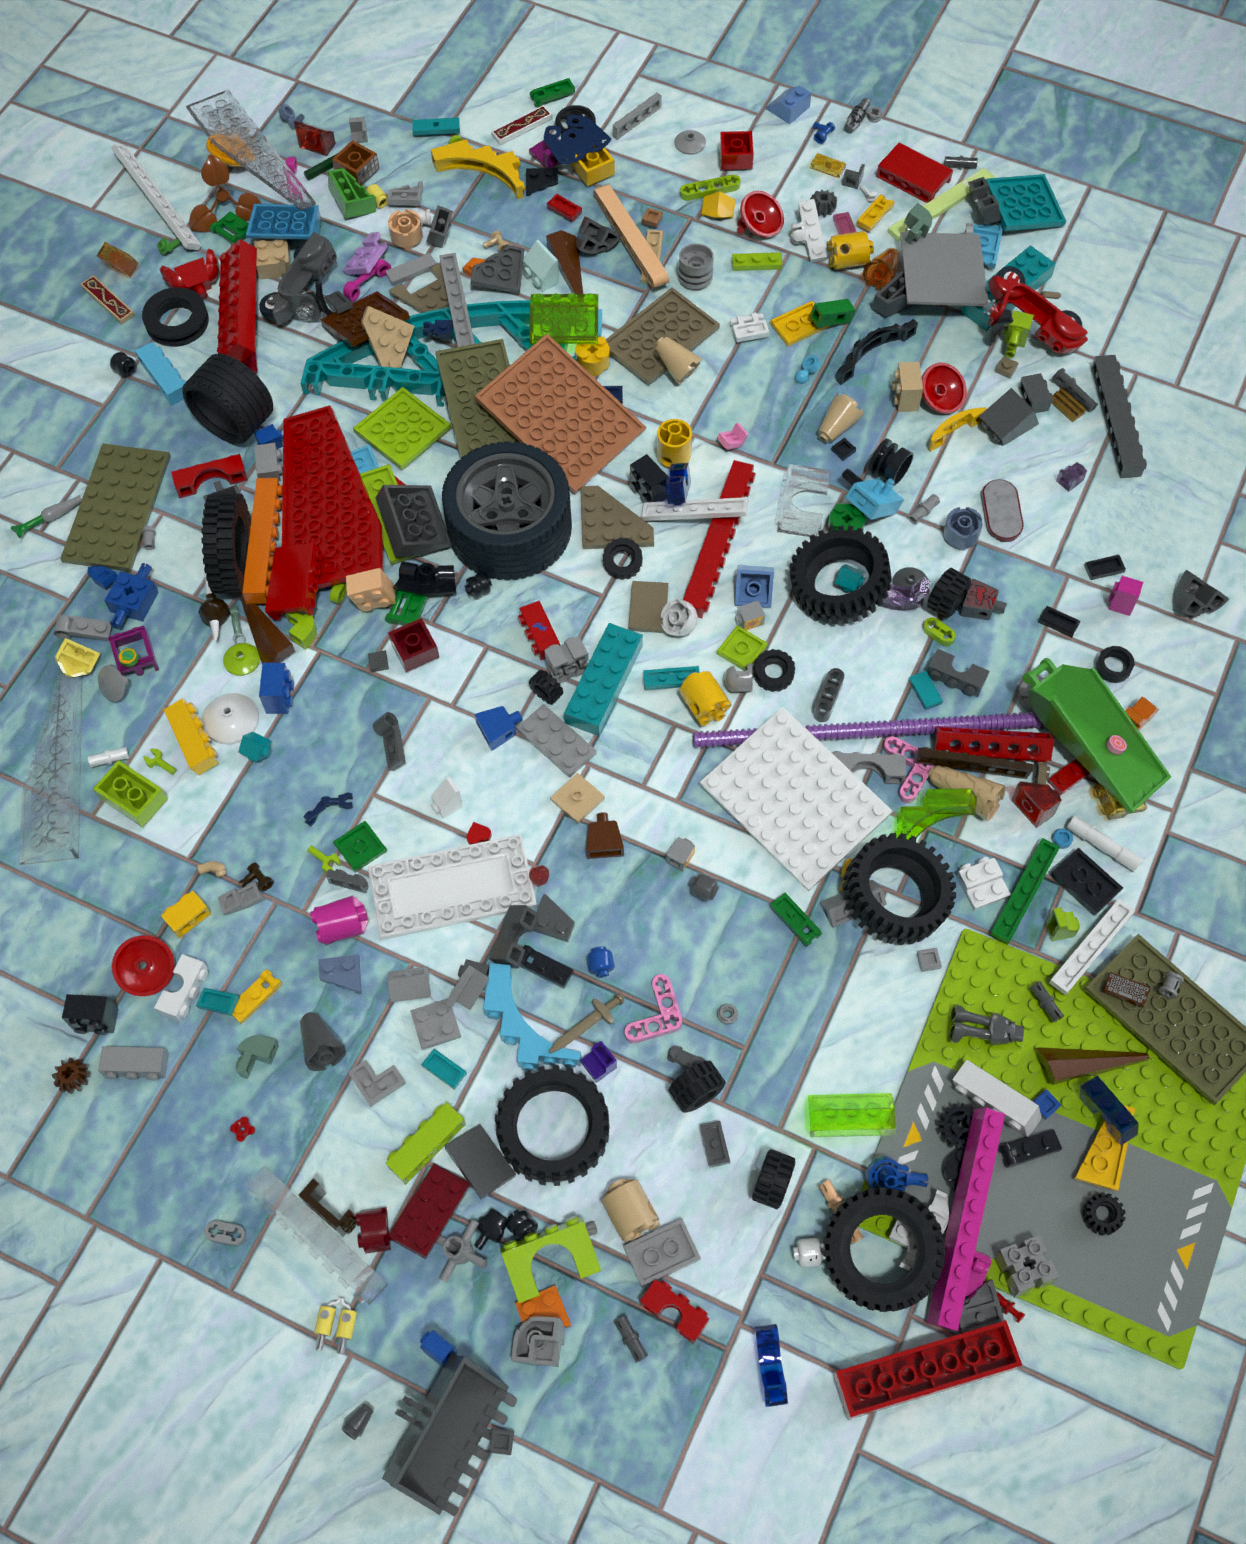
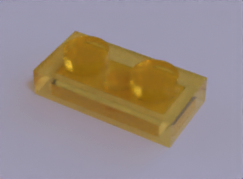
M817 153L811 162L810 168L840 178L846 168V163Z

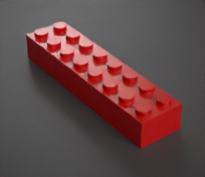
M241 239L233 243L220 256L218 354L229 355L243 362L255 352L257 248Z
M1005 1320L836 1371L833 1376L847 1420H851L1016 1370L1022 1366V1362Z

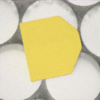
M65 638L55 656V660L63 674L75 678L90 674L101 653Z

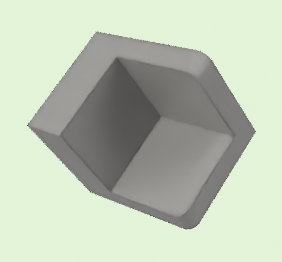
M365 116L349 118L352 140L357 143L368 142Z

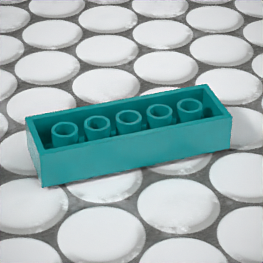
M1030 245L1004 267L1013 266L1018 268L1025 277V285L1036 291L1052 278L1056 263ZM990 279L986 281L989 305L963 306L961 311L962 314L985 331L992 327L988 325V316L991 313L989 309L998 301L989 289L988 282ZM1011 303L1006 304L1005 309L1012 311L1016 306Z
M608 623L564 712V720L567 725L600 736L643 647L642 634Z

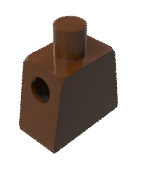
M598 813L597 822L589 823L586 847L587 859L624 856V845L617 821H609L608 813Z

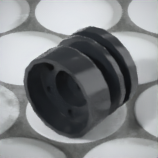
M886 438L873 453L868 465V471L875 473L876 476L884 474L883 478L885 481L893 479V486L897 485L908 471L914 454L904 447L898 450V444L892 443V440Z

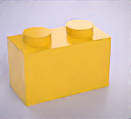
M191 891L183 895L175 905L169 906L161 917L180 939L210 916L211 912L197 894Z

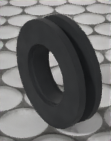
M183 287L167 288L157 292L148 299L142 310V320L148 335L158 344L169 347H178L194 342L203 335L209 323V315L202 297L195 291ZM185 308L192 312L189 319L180 325L167 326L160 323L162 315L168 310Z

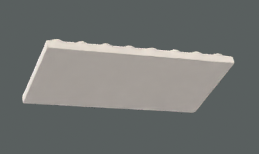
M522 834L368 866L381 940L503 915L507 913L510 905H527L530 908L537 907Z

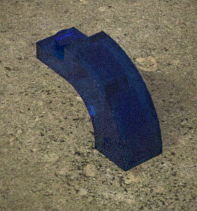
M777 1324L754 1327L757 1362L765 1406L788 1404Z

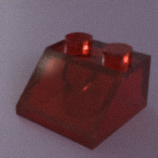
M294 122L299 147L328 156L336 144L334 132L309 123Z
M1021 781L1017 784L1011 801L1035 828H1038L1055 815L1062 799L1059 793L1049 785Z

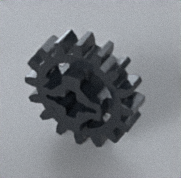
M954 1103L951 1109L945 1108V1114L941 1113L939 1118L942 1121H939L937 1126L942 1129L938 1134L945 1135L943 1142L950 1141V1148L954 1145H957L958 1150H961L963 1146L966 1148L967 1139L962 1140L960 1138H968L971 1126L970 1119L972 1120L973 1106L970 1105L966 1109L964 1103H961L958 1108ZM964 1120L963 1129L958 1133L959 1124Z

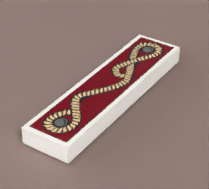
M543 105L491 131V134L501 145L552 119V113Z

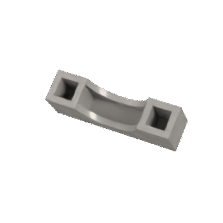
M831 752L852 773L862 769L874 771L882 778L884 784L903 785L906 779L905 755L897 753L881 755L880 753Z

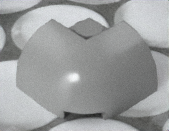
M535 1316L525 1321L519 1329H516L511 1361L531 1366L559 1367L561 1345H564L565 1339L562 1320L555 1317Z

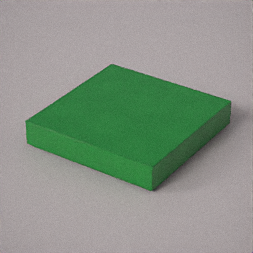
M363 821L333 841L334 846L355 873L387 852V848L366 821Z

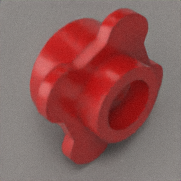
M241 1117V1119L230 1126V1131L235 1133L238 1142H243L245 1137L254 1134L255 1128L249 1124L247 1117Z

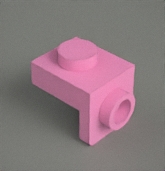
M736 423L732 431L719 433L717 439L726 450L739 448L745 442L748 432L740 423Z

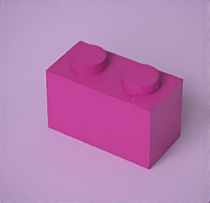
M1121 576L1119 582L1115 581L1107 601L1110 602L1109 610L1130 616L1140 596L1143 582Z

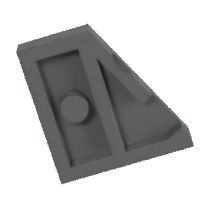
M543 894L537 909L539 916L533 931L569 942L575 922L546 894Z
M988 1279L964 1302L959 1323L961 1334L1004 1321L992 1279Z

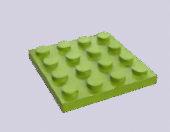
M402 387L354 426L353 430L358 436L403 470L449 431L451 424Z

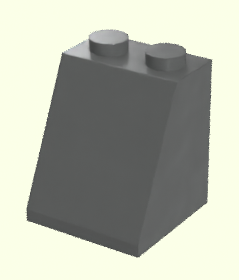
M1012 388L979 416L982 428L985 431L989 430L992 433V438L997 443L1001 442L1003 445L1008 444L1039 424L1035 411Z

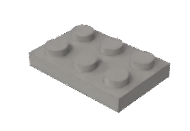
M682 1218L623 1246L641 1288L653 1283L655 1279L659 1280L701 1260Z

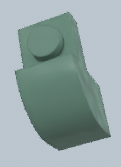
M919 203L908 212L904 224L911 228L905 241L911 244L921 236L925 238L932 225L930 212Z
M254 1035L244 1039L237 1047L238 1052L242 1055L236 1063V1071L239 1076L248 1079L256 1060L271 1065L279 1047L276 1040L262 1035Z

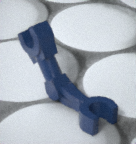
M347 792L338 795L337 798L322 797L316 807L303 816L306 819L305 823L312 826L316 822L318 815L326 807H330V805H338L340 808L345 809L353 808L352 802H345L348 799H353L352 793Z

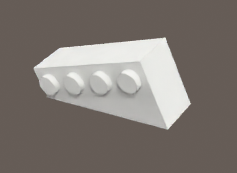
M968 1060L965 1061L952 1079L957 1092L963 1096L968 1095L980 1107H987L1004 1113V1122L1026 1138L1031 1135L1042 1119L1039 1105Z

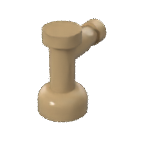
M498 230L492 233L490 240L483 242L485 249L498 243L499 252L510 244L502 239V234Z

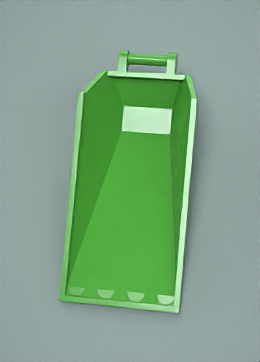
M1044 658L1040 665L1023 675V681L1032 687L1028 690L1031 705L1043 725L1129 814L1138 809L1171 778L1169 772L1094 667L1088 669L1062 664L1056 668L1049 658ZM1046 670L1049 674L1039 681L1037 676ZM1113 735L1120 736L1127 744L1126 750L1120 755L1113 754L1106 746L1107 740Z

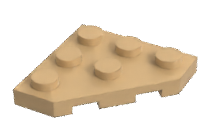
M366 306L361 324L368 335V340L378 358L379 365L401 368L414 325Z

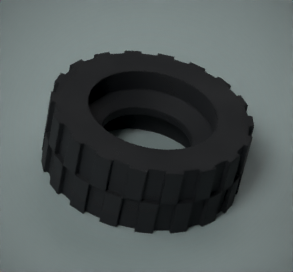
M614 539L604 548L603 565L606 572L615 579H630L641 570L642 550L632 539ZM627 551L632 557L631 563L625 567L616 565L614 556L617 552Z
M779 649L764 651V653H761L756 658L753 675L758 686L766 691L779 692L792 684L795 674V662L788 653ZM770 663H778L783 667L784 672L778 678H771L765 672L766 666Z

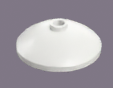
M228 693L215 698L208 704L202 716L205 732L209 738L220 744H236L241 742L242 736L252 731L254 732L259 722V712L255 703L249 697L238 693Z

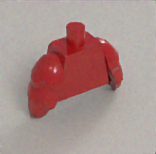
M208 249L206 265L202 257L174 267V271L163 265L159 270L162 274V279L170 288L183 287L191 289L198 293L202 299H205L208 296L206 291L211 289V283L215 282L219 274L218 258L212 249Z

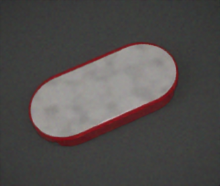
M992 480L984 486L982 491L987 531L991 536L996 537V540L1011 542L1017 539L1024 527L1018 491L1012 483L1006 480Z

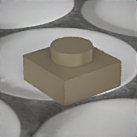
M1003 356L996 367L995 373L1011 379L1019 363Z

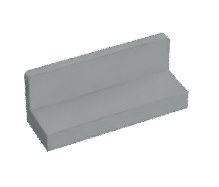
M870 880L869 885L874 897L882 906L887 905L882 887L875 881ZM846 891L820 902L821 907L827 911L832 927L853 919L851 915L854 909L848 911L846 907L850 900H844L843 897Z

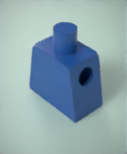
M504 706L474 714L476 724L491 751L516 735L514 724L523 721L519 711L508 714Z

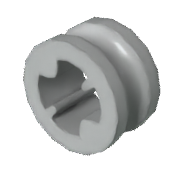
M879 107L869 108L868 121L872 123L879 122L882 110Z

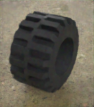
M952 567L941 575L932 589L927 607L941 616L949 618L956 612L966 597L971 585V578Z
M704 1061L692 1066L679 1075L672 1082L668 1091L681 1111L687 1113L710 1102L723 1090L726 1082L712 1061Z
M770 1149L765 1156L752 1194V1200L778 1209L785 1197L796 1164L795 1158Z

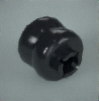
M117 352L110 359V367L119 375L127 377L135 371V361L124 352Z
M478 573L474 577L467 578V585H464L469 596L472 595L474 598H479L484 594L490 593L492 582L488 575L485 576L483 573Z
M515 1210L513 1212L514 1215L511 1213L508 1216L506 1227L513 1233L516 1241L524 1240L525 1235L536 1232L538 1229V1223L531 1218L527 1210Z

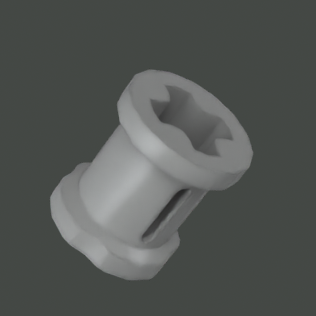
M1169 971L1166 973V980L1163 986H1160L1158 991L1166 998L1176 999L1178 995L1177 990L1180 984L1183 983L1184 978L1175 972Z

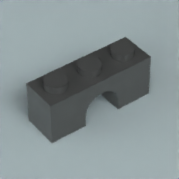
M981 177L968 182L970 198L984 224H992L1001 220L999 203L994 195H990L989 185L985 178Z
M937 649L927 670L930 678L941 681L951 688L962 690L967 695L978 697L990 671L972 664L968 671L958 672L952 666L955 656Z
M510 905L489 959L496 964L511 965V968H519L525 949L517 944L518 940L524 933L533 932L539 914L527 905Z

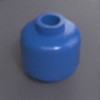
M604 946L592 948L591 952L587 955L589 972L597 975L598 978L609 976V972L615 967L612 951Z

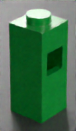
M849 299L820 302L814 304L809 316L817 328L846 324L851 322L856 309Z

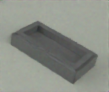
M340 291L324 297L325 302L338 314L353 308L351 301Z

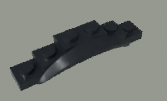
M912 319L901 327L897 323L893 326L879 327L875 331L868 333L863 339L856 341L853 352L849 353L846 357L845 365L838 369L836 381L842 385L854 377L855 365L872 349L892 341L901 340L905 342L914 336L917 331L918 322Z

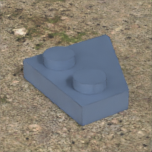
M358 954L318 959L320 981L328 984L332 983L337 987L347 988L355 991V993L362 994L360 957Z

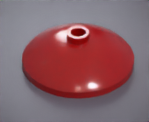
M756 190L748 193L743 198L740 206L741 217L746 227L752 233L759 237L770 238L781 231L784 225V214L780 204L772 195Z
M943 362L935 363L924 371L921 377L923 385L922 396L927 405L934 411L942 414H950L960 409L967 395V387L962 374L954 366Z
M140 935L126 940L118 947L113 956L111 968L114 980L125 992L135 996H150L167 986L173 976L175 963L170 948L162 940L153 936ZM144 961L146 963L144 969L138 967L139 962Z

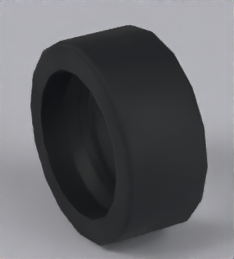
M1121 646L1105 648L1096 662L1098 674L1110 683L1125 681L1129 678L1135 666L1132 654ZM1108 657L1121 659L1126 665L1125 671L1115 672L1110 670L1104 663L1105 659Z

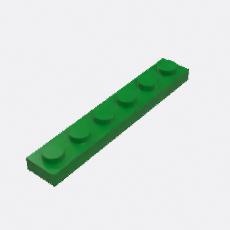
M1044 838L1041 839L990 936L1007 945L1009 944L1060 846Z

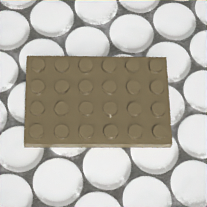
M670 288L610 335L606 342L609 345L612 357L646 384L650 385L668 370L655 349L657 347L655 343L661 337H669L689 351H692L720 328V323L674 288Z

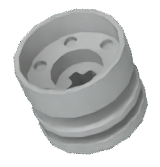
M690 244L681 249L679 253V281L686 288L702 289L711 284L713 280L714 255L709 247L703 244Z

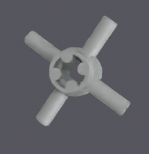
M471 1219L462 1237L452 1236L446 1239L440 1236L436 1242L443 1247L444 1254L449 1259L439 1278L446 1283L457 1264L471 1262L482 1269L487 1266L488 1261L474 1254L472 1245L469 1242L479 1224L475 1220Z

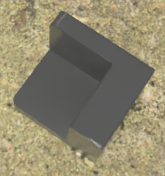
M861 164L859 172L846 169L843 177V186L858 189L864 175L865 164Z

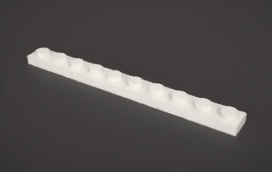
M114 144L112 150L116 157L122 162L124 168L128 170L130 176L138 184V187L142 189L153 207L157 209L160 216L166 221L168 227L172 229L175 236L181 241L183 247L188 250H199L201 247L199 241L129 148Z

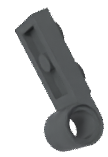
M386 712L374 721L373 729L378 735L383 736L388 770L395 771L405 764L406 760L398 720L393 713Z

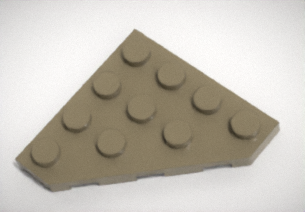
M581 487L583 549H604L608 543L618 538L632 539L639 547H654V528L601 487Z

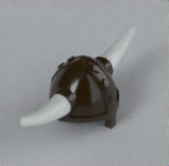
M205 573L206 600L201 604L198 613L202 622L206 626L211 627L213 639L217 641L219 624L224 622L231 613L227 603L222 599L216 598L215 593L210 591Z

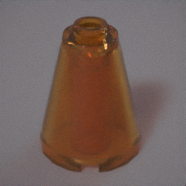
M886 249L865 265L863 278L868 286L876 287L875 290L880 291L896 276L900 254L896 249Z

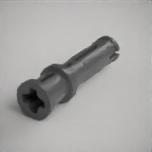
M1061 368L1054 374L1052 380L1057 381L1066 392L1069 391L1089 412H1092L1098 406V403L1076 384V379L1071 378L1064 368Z

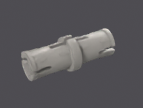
M932 494L925 502H921L918 508L908 516L910 518L909 521L917 524L924 516H928L931 510L940 503L939 497Z

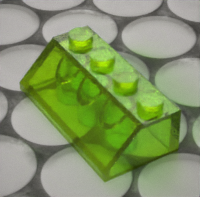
M892 1093L808 1095L810 1137L895 1135L896 1119Z

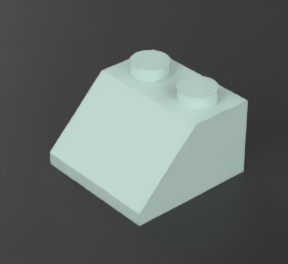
M539 240L535 241L523 260V272L527 278L529 277L537 288L539 287L545 292L559 283L558 260Z

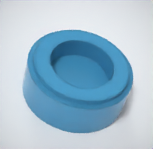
M1058 829L1052 837V842L1060 846V849H1066L1072 844L1073 835L1067 829Z

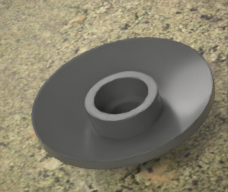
M905 567L895 573L892 585L895 592L901 597L916 599L927 592L929 581L926 574L921 570Z

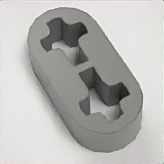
M219 1221L210 1222L204 1232L211 1242L234 1247L241 1246L247 1238L246 1231L241 1226ZM217 1227L221 1232H223V1235L216 1234L215 1237H213V1234H211L210 1231L215 1230ZM238 1231L241 1237L236 1238L235 1241L231 1236H228V1233L235 1234Z

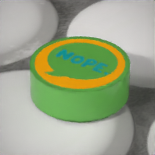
M132 648L123 649L118 655V659L124 667H133L139 660L138 654Z

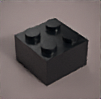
M648 454L630 464V488L633 492H637L644 503L663 502L669 497V476Z
M66 994L62 1019L75 1033L86 1034L87 1032H94L98 1035L114 1033L118 1008L107 996Z

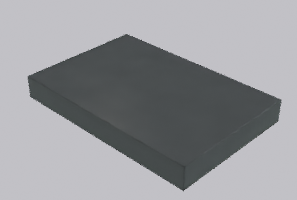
M480 1124L445 1146L446 1152L480 1200L516 1177V1173Z

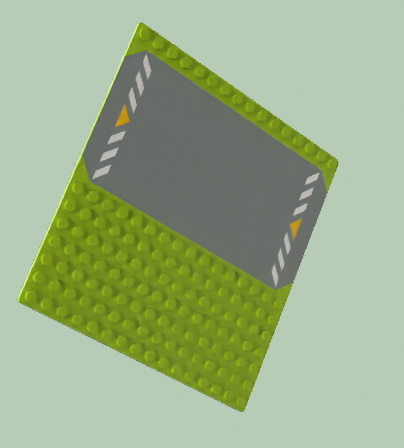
M965 928L958 941L873 1160L877 1157L888 1156L895 1159L899 1164L908 1165V1172L927 1173L928 1181H924L928 1183L926 1188L909 1185L905 1187L904 1192L915 1196L928 1208L932 1205L937 1190L948 1194L950 1219L955 1192L945 1182L943 1166L947 1158L959 1150L957 1145L950 1148L951 1142H943L945 1135L938 1134L942 1129L937 1126L938 1122L942 1121L939 1117L941 1113L945 1114L944 1110L946 1107L951 1109L954 1103L958 1108L961 1103H964L966 1109L971 1105L973 1106L972 1112H974V1109L984 1108L974 1103L968 1095L963 1096L955 1090L952 1079L966 1060L970 1061L1032 1102L1047 1089L1061 1106L1046 1120L1042 1117L1030 1136L1054 1129L1062 1150L1007 1168L1004 1162L1006 1160L1005 1156L1001 1154L999 1146L1026 1137L1003 1122L976 1245L977 1251L990 1256L992 1260L984 1281L992 1279L996 1289L1012 1295L1006 1282L1010 1276L1007 1271L1002 1273L995 1255L1000 1249L1013 1244L1019 1247L1024 1240L1040 1235L1047 1249V1253L1044 1255L1046 1262L1052 1260L1059 1278L1053 1284L1037 1289L1035 1286L1029 1293L1016 1298L1181 1370L1185 1367L1246 1164V1073L1214 1106L1084 990L1093 979L1083 975L1065 996L1049 984L1061 966ZM1039 981L1042 982L1049 995L1055 998L1054 1002L1065 1015L1062 1019H1057L1055 1023L1052 1022L1045 1009L1039 1006L1040 1002L1032 990H1030V987L1034 984L1037 985ZM953 1005H961L965 1010L983 1016H991L995 1012L1010 1019L1011 1022H1015V1025L1024 1026L1023 1041L990 1045L987 1040L969 1036L963 1037L958 1043L950 1042L949 1035L953 1024L951 1022ZM962 1022L965 1025L987 1029V1026ZM1041 1047L1147 1053L1150 1059L1089 1077L1087 1075L1052 1085L1046 1068H1042L1035 1049ZM1114 1102L1135 1108L1119 1190L1117 1192L1074 1179ZM964 1120L959 1124L958 1133L963 1129ZM1013 1150V1156L1018 1157L1016 1150ZM866 1178L861 1191L871 1189ZM872 1181L875 1187L880 1188L874 1181ZM1105 1193L1107 1195L1110 1193L1112 1198L1117 1197V1202H1122L1124 1205L1122 1210L1125 1209L1126 1211L1124 1217H1126L1125 1221L1111 1235L1105 1234L1102 1236L1099 1232L1095 1234L1092 1232L1094 1229H1089L1087 1227L1088 1223H1084L1085 1215H1082L1085 1209L1084 1205L1096 1194ZM1100 1206L1097 1208L1096 1215L1099 1220L1109 1222L1112 1219V1213L1107 1207ZM876 1215L864 1220L858 1226L865 1231L904 1247L889 1239L898 1220L895 1217ZM947 1228L943 1234L944 1237H946Z

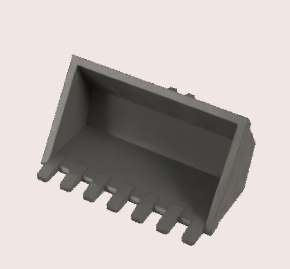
M451 1353L423 1405L404 1396L402 1401L405 1404L419 1410L415 1418L407 1415L403 1410H396V1415L412 1425L382 1479L393 1488L440 1515L442 1510L452 1516H456L459 1508L448 1502L452 1492L457 1493L463 1498L467 1496L469 1489L458 1483L462 1473L472 1479H476L479 1471L468 1465L472 1455L483 1461L487 1459L489 1453L478 1447V1444L482 1437L490 1440L491 1430L487 1427L492 1419L502 1425H505L508 1417L497 1410L501 1401L514 1407L517 1403V1398L507 1393L509 1388L507 1385L463 1355L459 1356Z

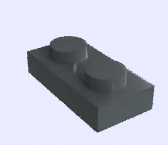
M329 869L326 875L329 884L367 893L369 886L366 879L361 875H349L340 869L335 871Z
M721 1121L700 1125L709 1168L730 1164Z

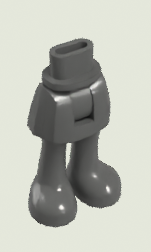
M953 1005L951 1012V1022L953 1024L949 1035L950 1042L958 1043L963 1037L969 1036L987 1040L990 1045L1023 1041L1024 1026L1015 1025V1022H1011L1010 1019L995 1012L991 1016H983L969 1012L961 1005ZM962 1022L987 1026V1029L965 1025Z

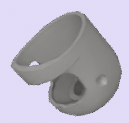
M747 664L746 671H736L735 666H731L726 670L725 685L729 691H753V664Z

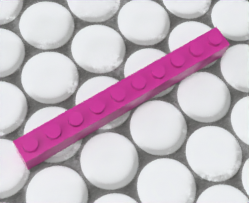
M987 1107L974 1109L944 1242L946 1248L945 1266L942 1269L941 1278L937 1281V1285L933 1290L926 1321L927 1324L945 1330L958 1331L1005 1117L1004 1113Z

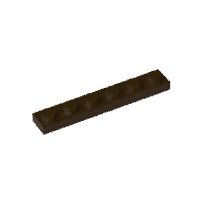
M929 747L918 748L914 755V763L939 765L953 769L1027 779L1033 771V764L1024 761L988 758L985 755L975 756L968 753H954L949 750H933Z

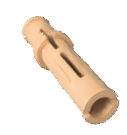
M828 1180L823 1185L821 1184L819 1189H821L828 1201L827 1206L829 1209L832 1208L833 1212L836 1213V1208L843 1204L844 1199L838 1195L831 1180ZM858 1227L852 1236L851 1244L864 1238Z

